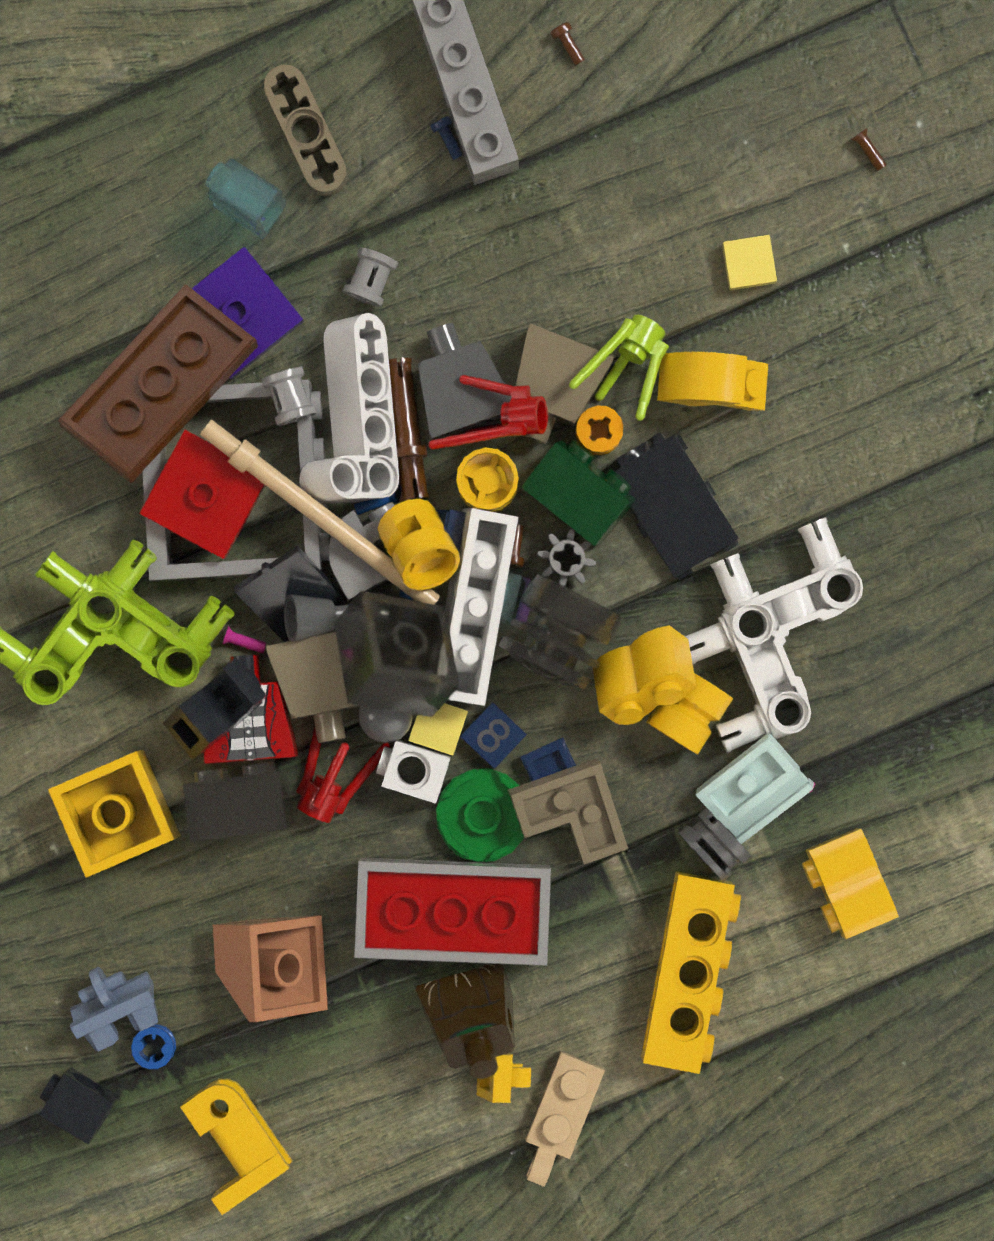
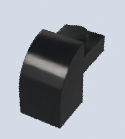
M235 658L224 666L206 686L179 705L163 724L192 760H194L255 711L263 703L262 700L267 694L260 687V682L251 670L244 668L239 660Z

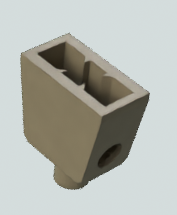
M530 323L526 334L516 386L529 385L531 396L544 397L548 409V424L544 434H526L523 436L538 443L546 444L555 421L574 427L609 371L614 356L609 355L576 389H571L569 387L570 381L599 350Z
M353 628L266 646L268 657L292 719L299 720L313 717L318 743L346 738L341 711L358 708L360 704L358 631Z

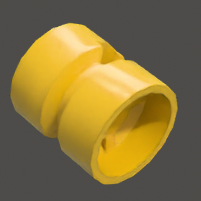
M482 448L474 450L464 457L458 467L456 481L460 497L468 507L499 512L510 505L517 493L519 477L516 465L507 454L498 449Z
M422 499L406 500L393 506L380 519L377 528L379 537L388 554L393 558L394 566L406 586L415 590L431 589L447 581L456 572L460 563L459 552L449 534L444 530V525L435 508L428 501Z
M695 674L696 688L676 704L658 705L646 723L698 755L711 735L709 723L711 721H720L733 698Z

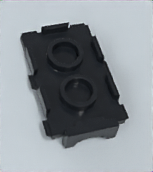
M659 432L641 445L618 457L615 462L619 469L614 472L623 477L632 486L628 493L637 499L630 507L637 520H639L636 526L644 539L646 537L650 539L674 578L677 577L680 581L693 573L692 567L721 549L726 553L739 545L737 541L739 538L713 496L717 494L709 481H703L685 452L688 447L680 434L678 436L673 435L665 440L664 436Z

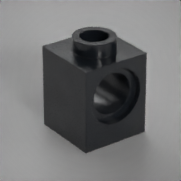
M71 1067L62 1077L57 1074L51 1077L40 1095V1099L45 1101L46 1104L39 1115L86 1144H89L97 1135L120 1096Z

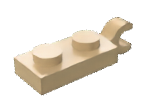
M560 1051L525 1139L526 1142L538 1146L526 1174L528 1176L527 1180L545 1187L556 1154L568 1159L571 1158L604 1075V1068Z

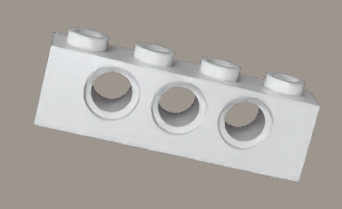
M469 508L462 509V512H466L459 550L460 563L449 582L429 695L485 706L518 517Z

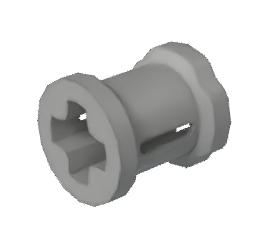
M359 247L357 255L360 260L351 283L346 284L342 292L361 302L382 307L384 299L381 297L390 271L397 269L398 262L377 251ZM374 269L373 274H372V277H371V279H370V282H369V284H368V286H367V283H368V280H369V278H370L371 272H372V270Z
M303 367L284 370L261 380L263 387L270 390L278 415L275 418L277 426L294 423L317 414L315 407L309 404L301 377L305 374Z

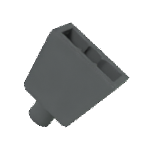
M453 323L444 324L427 331L435 357L419 362L418 369L431 439L446 438L501 419L502 404L510 402L511 396L464 385L459 381L461 375H467L505 384L481 341L462 347Z

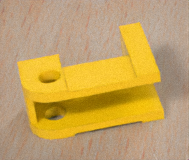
M217 1079L187 1098L180 1106L200 1137L208 1131L238 1173L237 1177L216 1190L211 1199L221 1215L290 1168L289 1164L293 1160L257 1110L244 1088L236 1081ZM215 1101H225L229 1110H219L215 1105Z

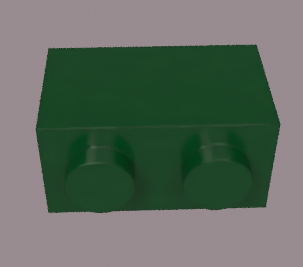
M572 440L569 445L565 441L555 442L521 488L593 546L600 545L637 500L628 493L632 486L616 472L609 470L604 474L591 462L595 456L577 441Z

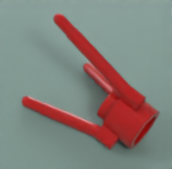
M461 375L459 381L464 385L511 396L510 402H504L501 407L502 424L469 429L464 434L431 440L428 443V447L434 450L506 436L544 434L548 424L546 401L543 396H531L529 385L511 386L482 378Z
M314 727L303 778L296 790L298 794L302 795L296 808L308 816L325 823L331 822L335 812L343 815L350 799L378 766L384 747L390 748L388 743H383L340 795L342 786L334 781L344 762L349 745L345 742L342 743L325 777L316 775L313 781L321 743H318Z

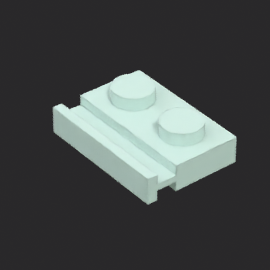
M768 733L699 786L696 790V796L712 812L715 818L731 831L739 843L743 844L812 791L814 783L801 772L798 764L777 740Z

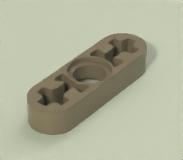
M279 65L273 68L265 78L264 91L310 189L322 196L334 195L341 191L346 184L347 168L303 74L297 68L291 65ZM286 77L289 83L298 82L299 85L293 88V93L299 107L306 101L310 104V107H301L293 110L286 118L282 116V112H289L291 109L283 94H273V92L279 89L278 80ZM310 118L319 125V134L314 141L301 143L293 137V126L300 119ZM326 143L329 144L330 149L321 150L326 164L329 167L337 165L339 168L333 173L334 182L326 184L322 178L314 180L313 176L319 170L313 155L309 156L307 160H303L301 156L302 154H311L318 151Z

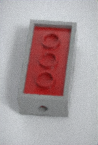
M361 858L358 861L354 958L547 965L550 865Z

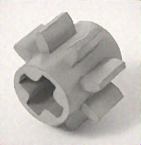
M573 529L569 530L567 539L560 542L551 533L548 536L549 542L553 545L551 552L539 551L537 555L541 559L549 560L550 567L546 568L542 573L543 578L555 573L560 576V588H564L567 577L572 576L579 583L583 584L585 578L580 572L582 567H593L596 565V561L593 559L585 558L584 551L590 547L591 543L585 541L579 545L573 541L575 536ZM564 546L572 547L573 556L580 558V564H573L569 572L561 571V563L553 560V554L562 553Z

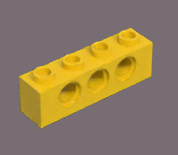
M675 872L641 1052V1059L645 1064L700 1074L702 1062L710 1063L714 1046V1035L707 1034L711 1015L719 1016L723 998V988L716 987L719 968H728L732 950V941L725 940L728 921L736 923L741 895L734 894L735 885L732 882H723L719 879ZM699 913L710 915L714 922L712 932L704 938H695L688 931L690 919ZM690 960L699 961L705 967L703 979L694 985L685 984L679 978L680 968ZM682 1007L690 1008L696 1013V1022L687 1031L675 1030L670 1024L674 1011Z

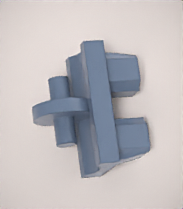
M96 967L89 971L92 985L78 991L82 1002L70 1007L73 1018L70 1028L76 1039L84 1036L98 1052L113 1045L119 1039L118 1031L113 1022L122 1017L128 1016L135 1031H143L158 1023V1012L154 1001V985L147 971L126 981L122 971L106 977L100 967Z

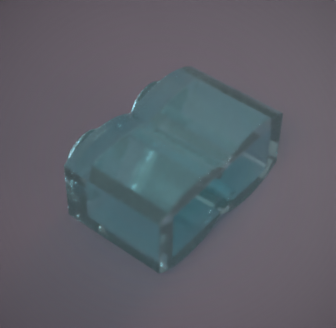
M234 158L228 160L226 164L219 162L211 171L205 183V186L209 188L208 199L213 202V207L260 239L267 236L286 206V199L282 197V190Z

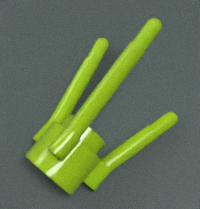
M634 315L632 319L625 318L618 332L570 381L569 387L576 389L621 344L618 349L621 355L596 392L595 400L602 401L629 361L642 365L645 359H650L635 415L638 421L644 420L661 360L669 348L666 343L662 342L666 335L664 329L653 320L642 315Z

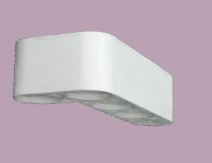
M366 313L333 321L326 327L324 332V352L334 457L307 463L300 473L299 480L300 488L321 504L357 503L391 496L399 485L387 336L381 320L374 314Z

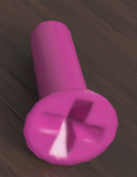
M229 625L222 645L232 643L262 654L267 644L233 632Z

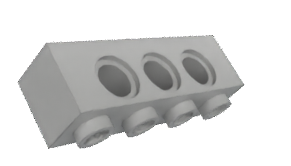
M412 0L419 28L474 185L519 170V158L464 0Z

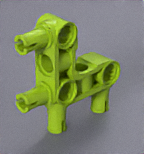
M132 540L129 543V547L110 572L104 571L98 575H92L91 573L88 576L84 575L56 555V552L52 551L37 570L35 576L41 578L69 598L68 604L70 607L39 648L34 646L32 650L1 629L0 626V663L14 672L12 677L16 679L15 682L23 687L25 695L32 702L39 705L56 703L70 690L81 676L86 660L97 646L103 647L105 643L109 646L116 644L142 663L141 668L151 676L172 687H184L196 680L201 667L211 656L212 647L210 644L235 614L229 606L224 604L216 616L212 618L219 609L221 600L210 596L207 599V603L188 627H181L135 594L133 588L151 564L157 560V556L147 548L140 559L134 562L144 546L136 540ZM97 596H104L110 599L115 610L108 614H101L94 610L90 600ZM182 652L191 658L193 664L187 668L179 669L172 666L167 657L172 653ZM40 670H49L57 676L59 683L54 686H45L37 680L35 673Z

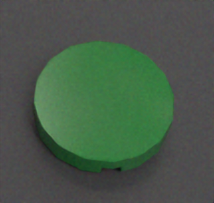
M491 768L470 769L454 777L441 792L436 808L437 829L445 844L458 856L476 862L496 861L512 853L524 839V835L522 834L508 790L520 785L506 773Z

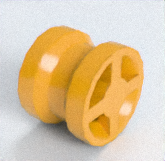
M597 405L588 408L581 414L576 425L575 436L577 442L593 455L602 456L612 452L618 446L623 436L624 426L621 417L615 410L607 406Z

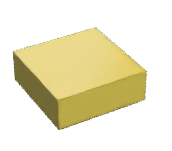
M770 235L722 243L729 291L775 284L777 282Z
M423 696L408 741L453 756L468 711Z

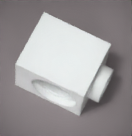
M396 740L393 749L384 747L376 774L384 776L382 787L436 804L451 757ZM414 756L424 763L426 773L420 782L414 784L407 783L400 777L399 764L404 758Z

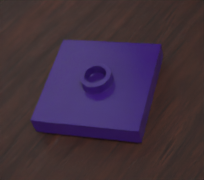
M245 247L241 248L192 288L257 340L258 347L229 377L231 380L304 322V319Z

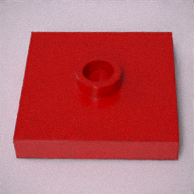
M184 430L139 514L225 560L265 485L248 471L242 474L229 464L230 458L213 444Z

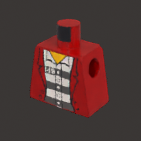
M258 655L230 657V662L237 658L244 668L251 670L260 682ZM278 682L260 683V687L267 694L262 700L263 703L224 737L204 751V764L298 756V747L288 707Z

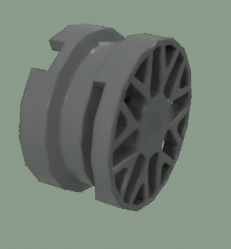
M705 808L697 815L699 821L692 827L686 825L679 832V835L724 882L732 874L731 868L737 862L740 864L745 863L751 855L729 830L713 816L712 812ZM700 839L718 858L716 862L697 843Z

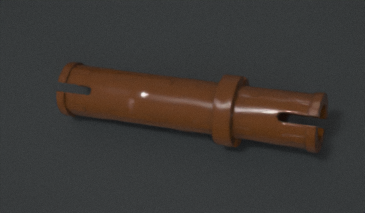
M404 357L400 359L401 362H397V358L389 359L399 469V501L404 502L411 499L426 500L430 497L427 490L423 458L428 455L427 447L421 444L411 367L412 359Z

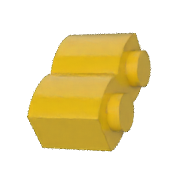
M670 625L650 630L639 636L631 645L611 650L600 656L592 664L599 712L618 725L635 724L651 713L658 705L676 704L696 688L689 640Z
M856 828L806 849L809 860L803 862L802 866L811 887L815 889L821 886L828 904L821 906V911L831 933L839 930L842 937L848 939L899 917L862 829Z

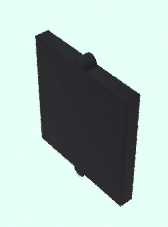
M298 546L270 564L267 562L262 563L261 570L234 586L235 593L283 642L289 640L284 623V604L287 595L331 599L334 606L347 603L346 596Z

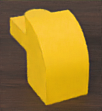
M665 353L660 363L657 401L687 406L720 405L749 411L765 410L768 363L747 360V356L727 353Z

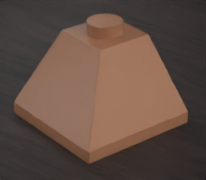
M322 915L251 919L213 925L215 972L249 1022H260L328 1010Z

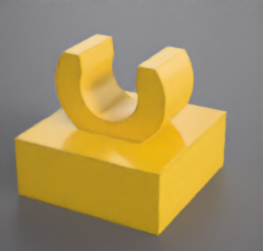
M507 1053L496 1057L498 1070L494 1075L484 1079H477V1096L492 1103H510L511 1087L523 1088L531 1086V1068L523 1067L521 1063H513V1055Z

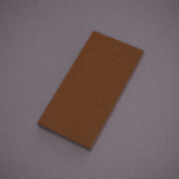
M185 284L59 418L58 423L61 428L132 484L258 347L257 340Z

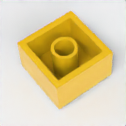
M144 750L135 751L48 789L86 878L181 837Z

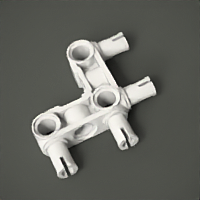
M826 517L813 523L819 540L811 523L798 529L815 567L811 569L812 574L762 595H759L758 591L753 593L740 561L739 553L725 558L732 577L723 559L710 564L727 604L723 605L725 610H723L721 617H718V623L685 636L689 640L690 647L703 643L701 648L691 651L692 663L694 665L698 661L728 649L732 653L735 652L756 702L754 711L722 724H716L719 737L739 731L737 735L722 740L727 753L758 740L768 733L776 740L789 734L797 733L804 729L810 721L811 709L807 692L801 677L795 676L783 648L786 642L785 637L789 635L790 629L815 619L821 622L839 615L855 605L863 592L862 580L857 572L854 571L850 559L847 560L846 555L840 556ZM836 575L842 576L850 584V595L843 602L833 600L827 591L829 580ZM747 611L756 612L763 619V630L756 638L746 637L740 631V617ZM788 698L798 705L799 716L796 722L784 726L776 719L775 709L780 701Z

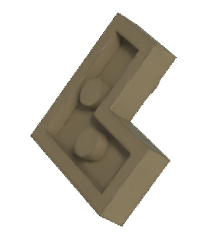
M597 758L508 790L525 838L569 823L580 859L584 865L628 849L601 763Z

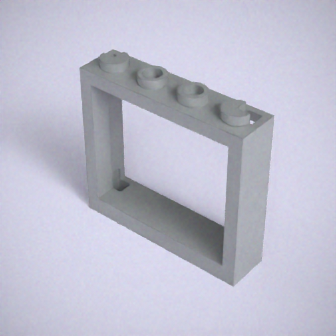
M302 380L309 404L315 407L317 414L297 421L300 473L307 463L325 459L324 438H315L314 420L323 419L321 391H312V384L309 380ZM262 383L222 385L206 403L272 399L269 388L263 387ZM166 447L143 471L144 503L167 463ZM322 504L328 509V504ZM303 515L305 554L324 572L323 561H330V535L327 532L321 533V528ZM145 517L147 548L157 556V560L148 568L149 580L153 582L251 576L261 570L262 563L267 562L270 564L278 559L173 564L171 531Z

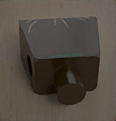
M492 963L415 986L426 1019L449 1067L456 1069L468 1065L470 1075L477 1079H484L494 1075L498 1070L496 1057L510 1053L515 1048L513 994L504 965Z

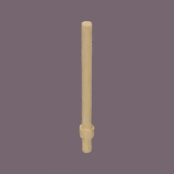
M212 419L200 433L202 437L230 458L229 464L242 474L248 471L429 611L437 602L440 595L432 589L415 590L406 586L395 568L392 558L258 456L260 450L246 439L243 443Z

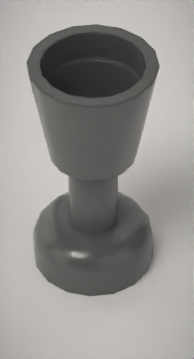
M382 589L367 590L361 596L359 604L334 606L331 599L287 595L284 604V623L288 639L291 642L333 632L337 624L360 623L364 632L369 636L385 635L389 625V608L386 595Z

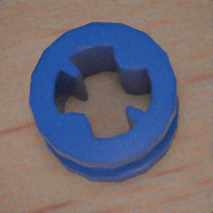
M155 1024L143 1031H139L133 1038L131 1045L132 1055L141 1067L150 1070L159 1069L165 1066L174 1056L176 1039L172 1031L166 1026ZM152 1034V1039L154 1040L159 1035L164 1039L165 1044L161 1048L164 1055L162 1058L156 1059L155 1053L150 1058L144 1054L143 1049L147 1045L144 1039L145 1036Z

